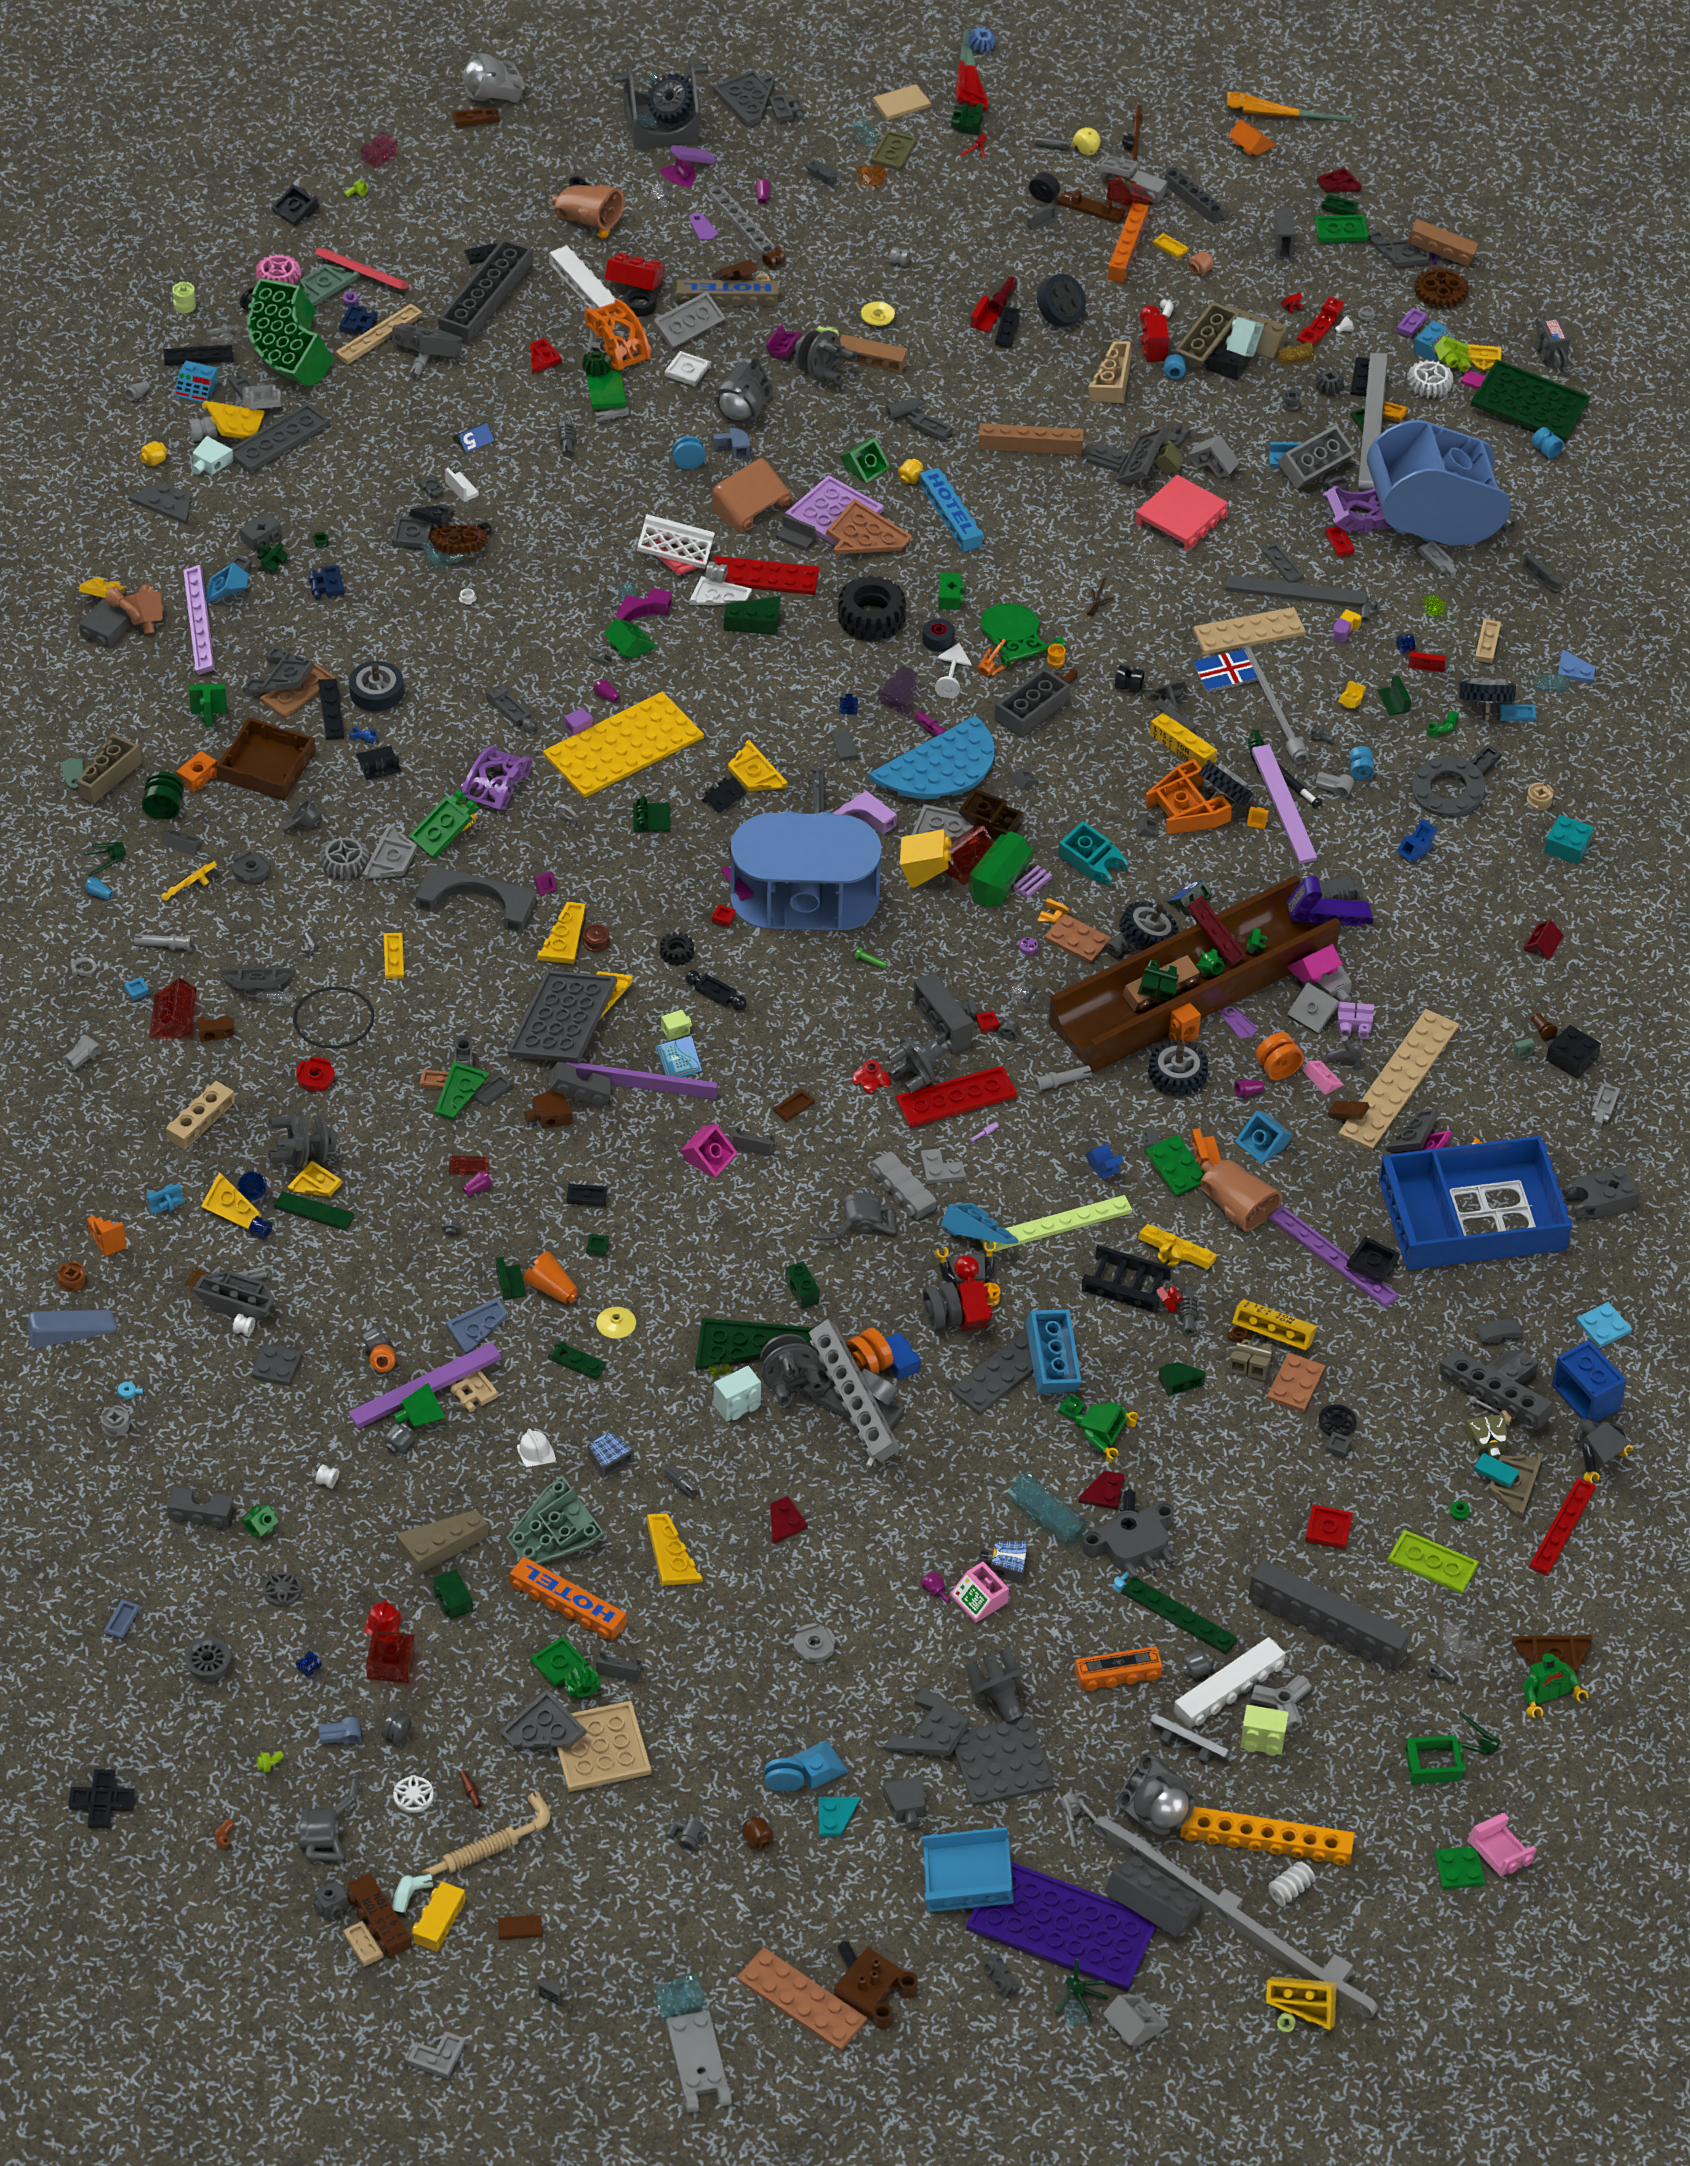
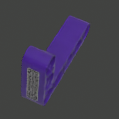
M1316 876L1304 878L1287 901L1290 919L1294 922L1324 924L1337 918L1341 922L1340 925L1362 926V924L1370 925L1374 921L1368 902L1322 899L1319 879Z

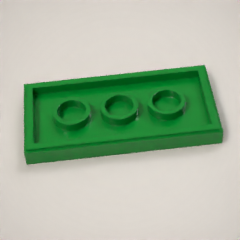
M610 368V372L605 375H599V377L586 374L592 410L626 407L621 370L618 371Z

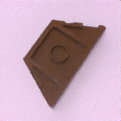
M1513 1636L1512 1644L1529 1667L1542 1662L1543 1655L1552 1654L1561 1662L1567 1663L1577 1675L1592 1643L1593 1636Z

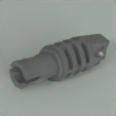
M570 416L560 418L559 442L562 445V455L564 457L568 456V451L570 456H573L575 436Z
M1186 1285L1181 1295L1183 1299L1179 1302L1180 1319L1183 1321V1334L1192 1336L1195 1334L1197 1297H1194L1193 1286Z

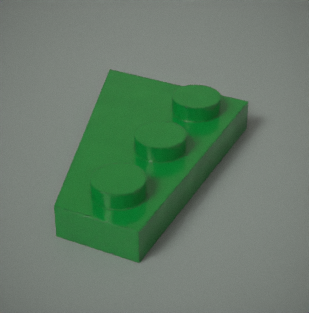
M453 1061L434 1114L453 1120L487 1080L490 1073Z

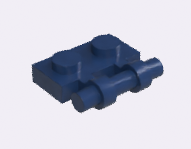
M350 304L339 324V331L355 334L357 330H360L361 336L372 329L371 326L375 324L378 313L375 310L368 313L367 307Z
M339 565L321 567V573H316L315 570L309 572L310 576L308 579L309 583L312 584L311 592L316 600L321 599V593L326 592L327 597L345 595Z

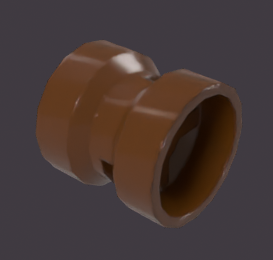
M775 247L771 252L762 255V261L765 266L771 264L772 266L768 268L773 269L776 267V264H781L785 261V255L779 247Z

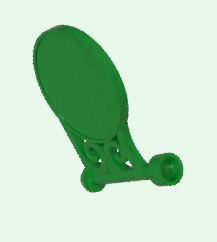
M1013 603L997 604L988 608L981 616V630L991 639L996 647L1003 639L1006 640L1004 643L1007 644L1006 648L1002 646L999 650L1003 654L1000 657L1003 666L1009 667L1013 661L1047 652L1049 646L1053 644H1060L1066 649V643L1062 636L1054 638L1053 642L1049 644L1040 640L1037 634L1039 619L1032 610L1025 606Z

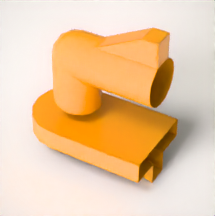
M1047 898L1046 908L1054 910L1055 913L1053 915L1041 911L1037 921L1056 924L1064 913L1067 915L1070 910L1066 905Z

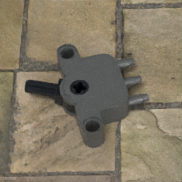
M1128 1489L1123 1493V1510H1120L1114 1516L1112 1525L1108 1523L1086 1532L1083 1536L1082 1551L1088 1557H1096L1106 1553L1117 1569L1128 1571L1132 1578H1137L1138 1573L1135 1568L1146 1564L1151 1571H1155L1154 1560L1164 1557L1169 1564L1174 1563L1173 1555L1167 1548L1168 1533L1165 1530L1173 1524L1174 1508L1169 1503H1160L1138 1513V1511H1135L1136 1493L1132 1489Z

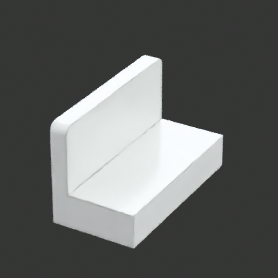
M449 468L445 469V482L463 502L479 496V492L461 472L454 474Z

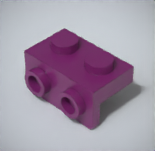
M779 325L766 343L770 356L772 358H788L795 349L797 341L802 338L801 332H786L783 325Z

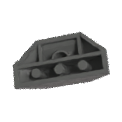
M230 1271L201 1275L193 1289V1292L211 1309L234 1317L239 1313L243 1314L246 1318L254 1317L257 1319L267 1315L275 1301L265 1282Z

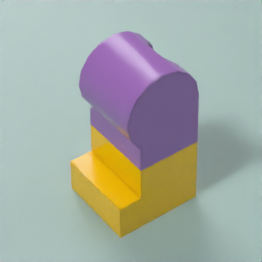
M1346 609L1334 624L1333 640L1339 643L1345 642L1352 629L1358 630L1361 626L1362 616Z

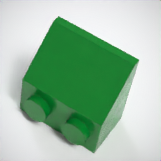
M875 437L864 440L840 456L845 468L865 484L891 468Z
M617 617L604 633L609 639L608 643L617 647L618 653L624 658H627V656L635 658L657 647L638 625Z

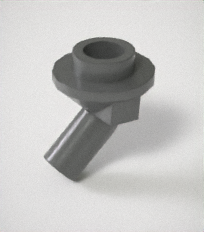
M1316 724L1310 731L1312 734L1310 738L1318 741L1321 739L1331 744L1335 741V737L1324 733L1326 728L1323 724Z

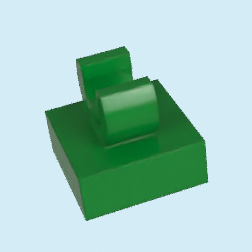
M1253 928L1250 932L1245 952L1253 954L1256 949L1258 951L1265 950L1266 945H1262L1260 942L1265 943L1267 937L1264 935L1260 936L1261 929Z
M1071 1395V1397L1067 1396L1058 1409V1414L1075 1421L1076 1416L1084 1410L1085 1403L1079 1401V1398Z

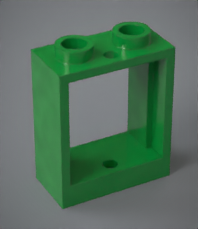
M1457 1735L1406 1738L1405 1754L1411 1784L1458 1782L1462 1780V1775L1466 1773L1465 1761H1461L1462 1744L1458 1743ZM1451 1749L1454 1767L1420 1769L1417 1751Z

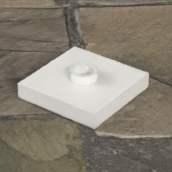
M680 351L665 370V376L696 386L709 369L710 361Z

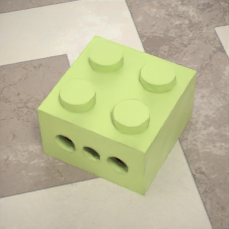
M1247 1705L1240 1748H1244L1249 1752H1265L1271 1756L1282 1755L1289 1712Z

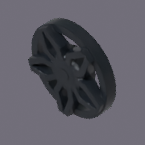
M1338 1404L1329 1405L1320 1412L1318 1424L1320 1429L1329 1436L1333 1432L1347 1436L1355 1429L1356 1416L1346 1406ZM1348 1414H1349L1350 1417L1352 1418V1421H1350L1349 1419H1347V1415H1348ZM1324 1415L1327 1420L1322 1422V1417Z

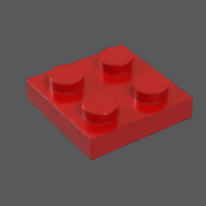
M1313 1504L1305 1542L1345 1550L1353 1512Z

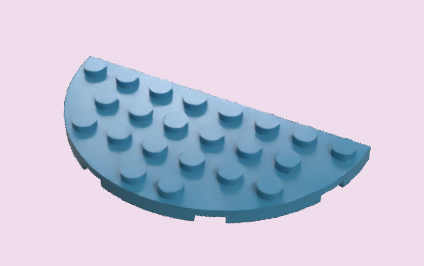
M975 715L870 772L868 779L885 790L890 788L898 791V795L911 798L940 799V796L949 794L956 796L977 786L985 779L988 771L991 770L995 752L993 738L985 724Z

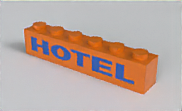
M1132 203L1108 266L1107 280L1124 283L1148 220L1149 205Z
M523 1557L509 1573L510 1585L513 1589L527 1593L534 1601L539 1600L545 1603L550 1610L561 1612L566 1619H573L579 1622L584 1629L595 1631L602 1639L607 1638L613 1641L627 1624L625 1612L526 1557Z

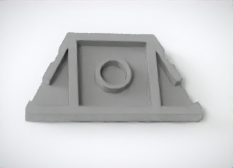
M388 824L362 874L363 879L404 876L417 851V845L408 840L402 833L398 834L394 831L393 826Z

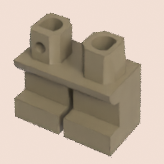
M1246 1339L1241 1343L1237 1342L1235 1351L1230 1356L1229 1372L1246 1376L1248 1372V1377L1265 1381L1271 1365V1346L1263 1344L1260 1348L1255 1347L1251 1340Z

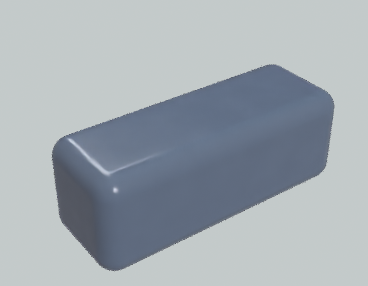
M110 1310L31 1312L27 1325L29 1342L32 1348L112 1333L117 1329L114 1316Z

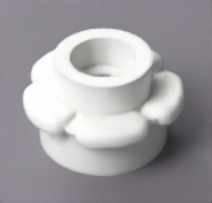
M463 589L460 592L459 601L467 605L472 604V602L476 601L474 591L472 589Z

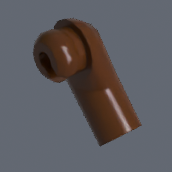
M1071 669L1066 676H1062L1061 673H1055V675L1070 684L1077 677L1078 673L1076 670Z

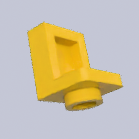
M1349 681L1346 691L1340 695L1338 702L1347 708H1356L1362 702L1366 687Z

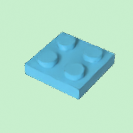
M1609 1302L1576 1318L1578 1325L1598 1348L1630 1334L1632 1328Z

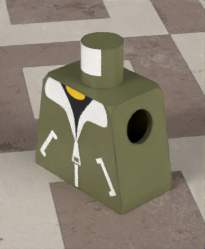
M1504 1414L1467 1419L1465 1432L1477 1454L1482 1455L1485 1453L1499 1460L1500 1452L1506 1451L1507 1445Z

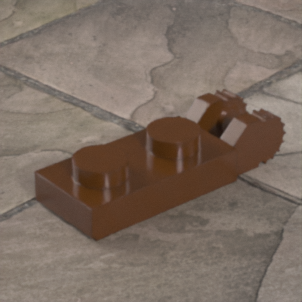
M495 107L452 112L455 127L490 124L500 121L498 110Z

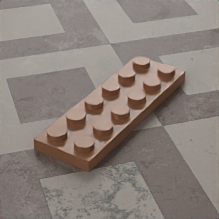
M764 1947L737 1976L738 1982L840 2052L867 2023L865 2016Z

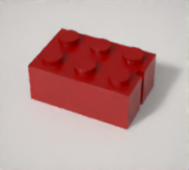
M619 252L607 261L606 280L648 290H654L662 284L665 265L660 264L658 260L646 261L644 257H629V254Z

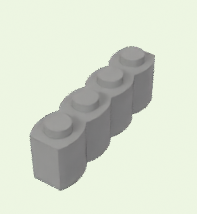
M890 1151L871 1162L870 1171L872 1176L882 1182L883 1188L893 1194L895 1201L905 1207L909 1216H913L918 1220L936 1210L937 1201L935 1197L924 1188L923 1184L912 1175L910 1170L901 1163L893 1152Z

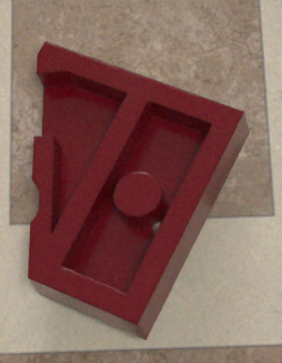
M1104 1470L1079 1496L1078 1503L1117 1510L1125 1474Z
M788 1496L770 1503L773 1544L808 1529V1524Z

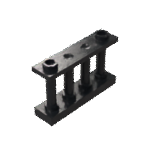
M1097 1245L1095 1259L1099 1260L1092 1276L1084 1275L1081 1291L1157 1313L1160 1296H1156V1290L1159 1289L1162 1280H1171L1172 1267ZM1106 1263L1118 1266L1111 1282L1100 1279ZM1125 1268L1136 1271L1130 1287L1119 1284ZM1144 1274L1155 1277L1149 1293L1137 1290Z

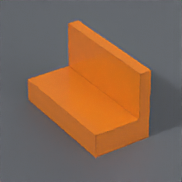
M1200 1128L1192 1129L1191 1142L1199 1166L1201 1167L1205 1161H1209L1213 1165L1221 1162L1214 1136L1202 1137Z

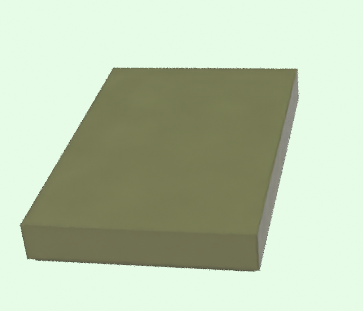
M886 130L870 158V163L901 171L917 143V138Z

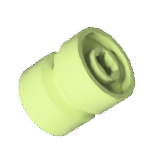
M188 282L175 284L172 289L175 310L180 313L192 312L196 307L194 286Z

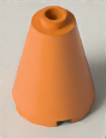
M546 1251L533 1262L535 1263L533 1268H528L523 1281L527 1285L564 1304L574 1302L578 1297L576 1285L552 1253Z

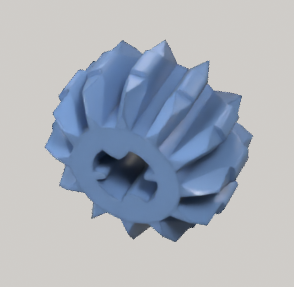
M984 26L982 29L977 27L972 29L968 43L970 48H974V51H979L980 54L982 51L987 53L989 50L992 51L996 37H994V32H990V29H985Z

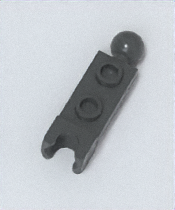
M498 684L499 692L495 693L492 690H487V701L503 713L516 727L522 724L526 732H533L535 730L536 722L531 718V713L508 693V689L502 684Z

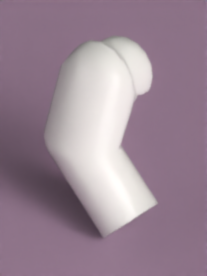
M1163 299L1160 307L1164 309L1162 314H1165L1166 319L1169 320L1173 311V304L1171 300Z

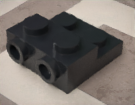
M292 184L271 208L275 213L297 226L305 216L309 218L320 205L315 195L312 193L309 195L302 186L297 187Z
M1365 1236L1347 1261L1346 1267L1381 1284L1397 1265L1400 1253Z

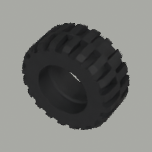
M862 576L858 580L850 581L840 591L838 621L843 630H847L850 636L855 635L856 639L861 640L863 638L865 641H870V639L881 641V638H890L891 634L894 636L903 627L906 598L904 592L896 583L893 584L892 580H885L881 576H878V578L873 576L864 578ZM872 605L881 607L883 609L878 611H867L862 609L861 607Z

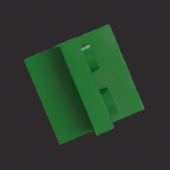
M189 685L191 714H201V721H205V727H213V714L228 713L226 685Z

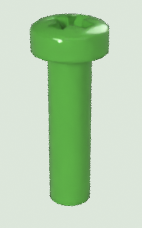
M861 947L857 949L854 959L865 960L885 970L888 963L863 952L864 949Z

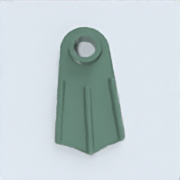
M69 758L60 762V767L68 787L78 788V784H73V782H77L83 773V760Z

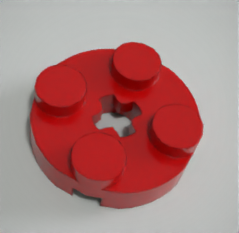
M312 1057L310 1061L305 1062L304 1060L297 1066L296 1078L298 1085L306 1090L325 1091L333 1083L335 1071L327 1059ZM319 1073L318 1076H312L311 1074Z

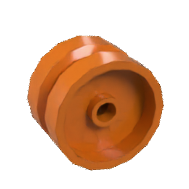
M1278 1032L1266 1038L1255 1051V1059L1271 1080L1278 1081L1294 1074L1301 1067L1304 1061V1054L1288 1033Z
M868 1328L861 1332L859 1336H854L846 1341V1345L861 1373L865 1368L877 1375L879 1370L883 1371L893 1364V1354L888 1342L874 1328Z

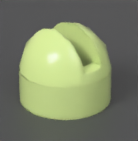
M1291 2013L1281 2014L1277 2021L1278 2028L1283 2032L1292 2031L1295 2026V2017ZM1286 2019H1289V2025H1285Z

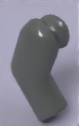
M1444 1664L1430 1665L1427 1668V1673L1431 1678H1445L1451 1685L1459 1678Z

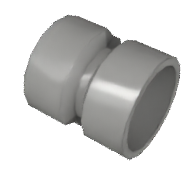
M211 416L203 417L202 420L196 418L188 421L193 442L201 441L206 436L217 438L216 425L210 419Z

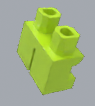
M1444 335L1434 346L1439 360L1447 363V366L1451 368L1456 367L1463 373L1467 372L1471 367L1469 362L1473 358L1467 356V352L1470 350L1467 344Z

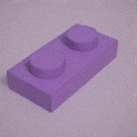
M1412 308L1399 323L1396 332L1412 338L1427 319V313Z

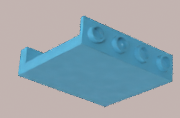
M1007 1827L922 1836L926 1884L925 1902L928 1912L1014 1903L1010 1840Z

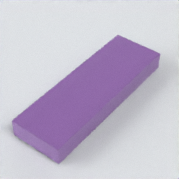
M672 145L670 149L680 160L713 164L716 161V158L707 150Z

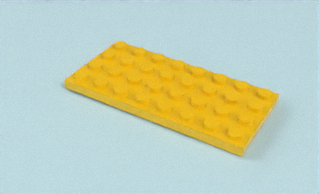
M662 691L543 750V756L583 798H586L703 739L704 734Z

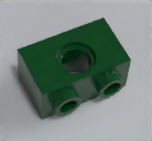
M804 1261L785 1267V1281L800 1308L804 1309L819 1304L820 1289Z

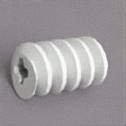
M1296 1862L1294 1866H1291L1281 1876H1278L1275 1881L1270 1882L1268 1888L1273 1900L1280 1907H1284L1286 1902L1292 1901V1897H1297L1298 1892L1302 1893L1304 1887H1310V1881L1315 1882L1316 1879L1308 1865L1303 1862Z

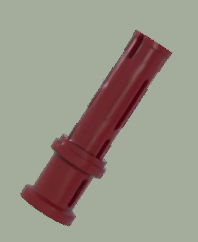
M1014 276L1008 277L1000 291L996 292L993 295V299L989 301L988 308L991 312H1001L1003 306L1007 303V297L1018 283Z

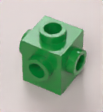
M259 1504L249 1509V1514L241 1519L253 1537L270 1533L274 1530L273 1526L279 1522L276 1518V1512L272 1507Z

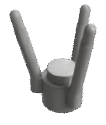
M1069 1793L1061 1798V1804L1064 1809L1063 1812L1066 1817L1072 1847L1076 1848L1072 1826L1073 1816L1077 1815L1080 1812V1808H1082L1094 1822H1097L1098 1819L1085 1805L1083 1799H1078L1075 1794Z

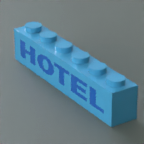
M939 467L921 472L919 476L920 487L962 552L981 547L982 540L984 539L981 529H978L975 519L971 518L967 507L963 506L960 496L956 495L953 486L948 483L946 475L941 472Z

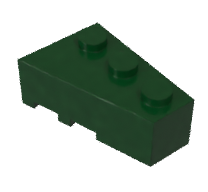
M781 596L726 604L724 631L777 635L781 611Z

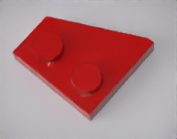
M546 338L530 343L533 374L562 363V357Z

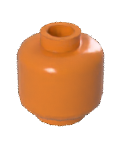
M381 1344L373 1348L370 1354V1365L374 1370L384 1373L394 1367L396 1354L392 1347Z

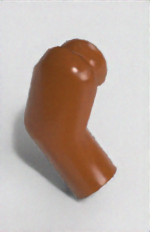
M226 1819L214 1832L215 1843L219 1848H226L230 1844L228 1833L235 1825L229 1819Z

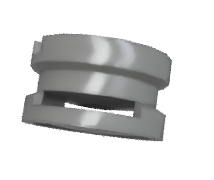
M114 1405L113 1408L107 1407L101 1413V1426L105 1434L117 1437L128 1431L130 1426L129 1414L124 1407Z

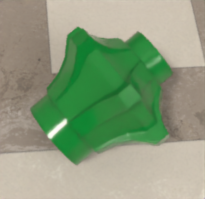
M1212 949L1208 953L1203 951L1200 953L1201 957L1199 963L1196 964V968L1202 971L1203 977L1211 974L1219 975L1223 972V958L1218 957L1216 949Z

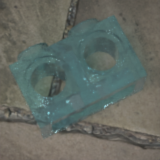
M697 1974L655 1986V2002L661 2018L703 2006V1991Z

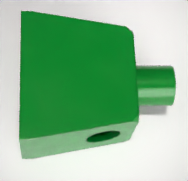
M429 1383L423 1385L399 1402L402 1410L393 1414L396 1424L408 1421L411 1428L445 1418Z

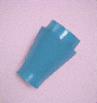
M90 877L85 883L84 890L87 891V894L103 898L107 901L113 894V891L97 877Z

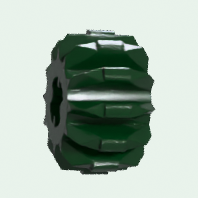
M594 351L584 355L582 368L587 375L591 374V376L597 375L599 377V375H605L610 372L611 359L607 353Z

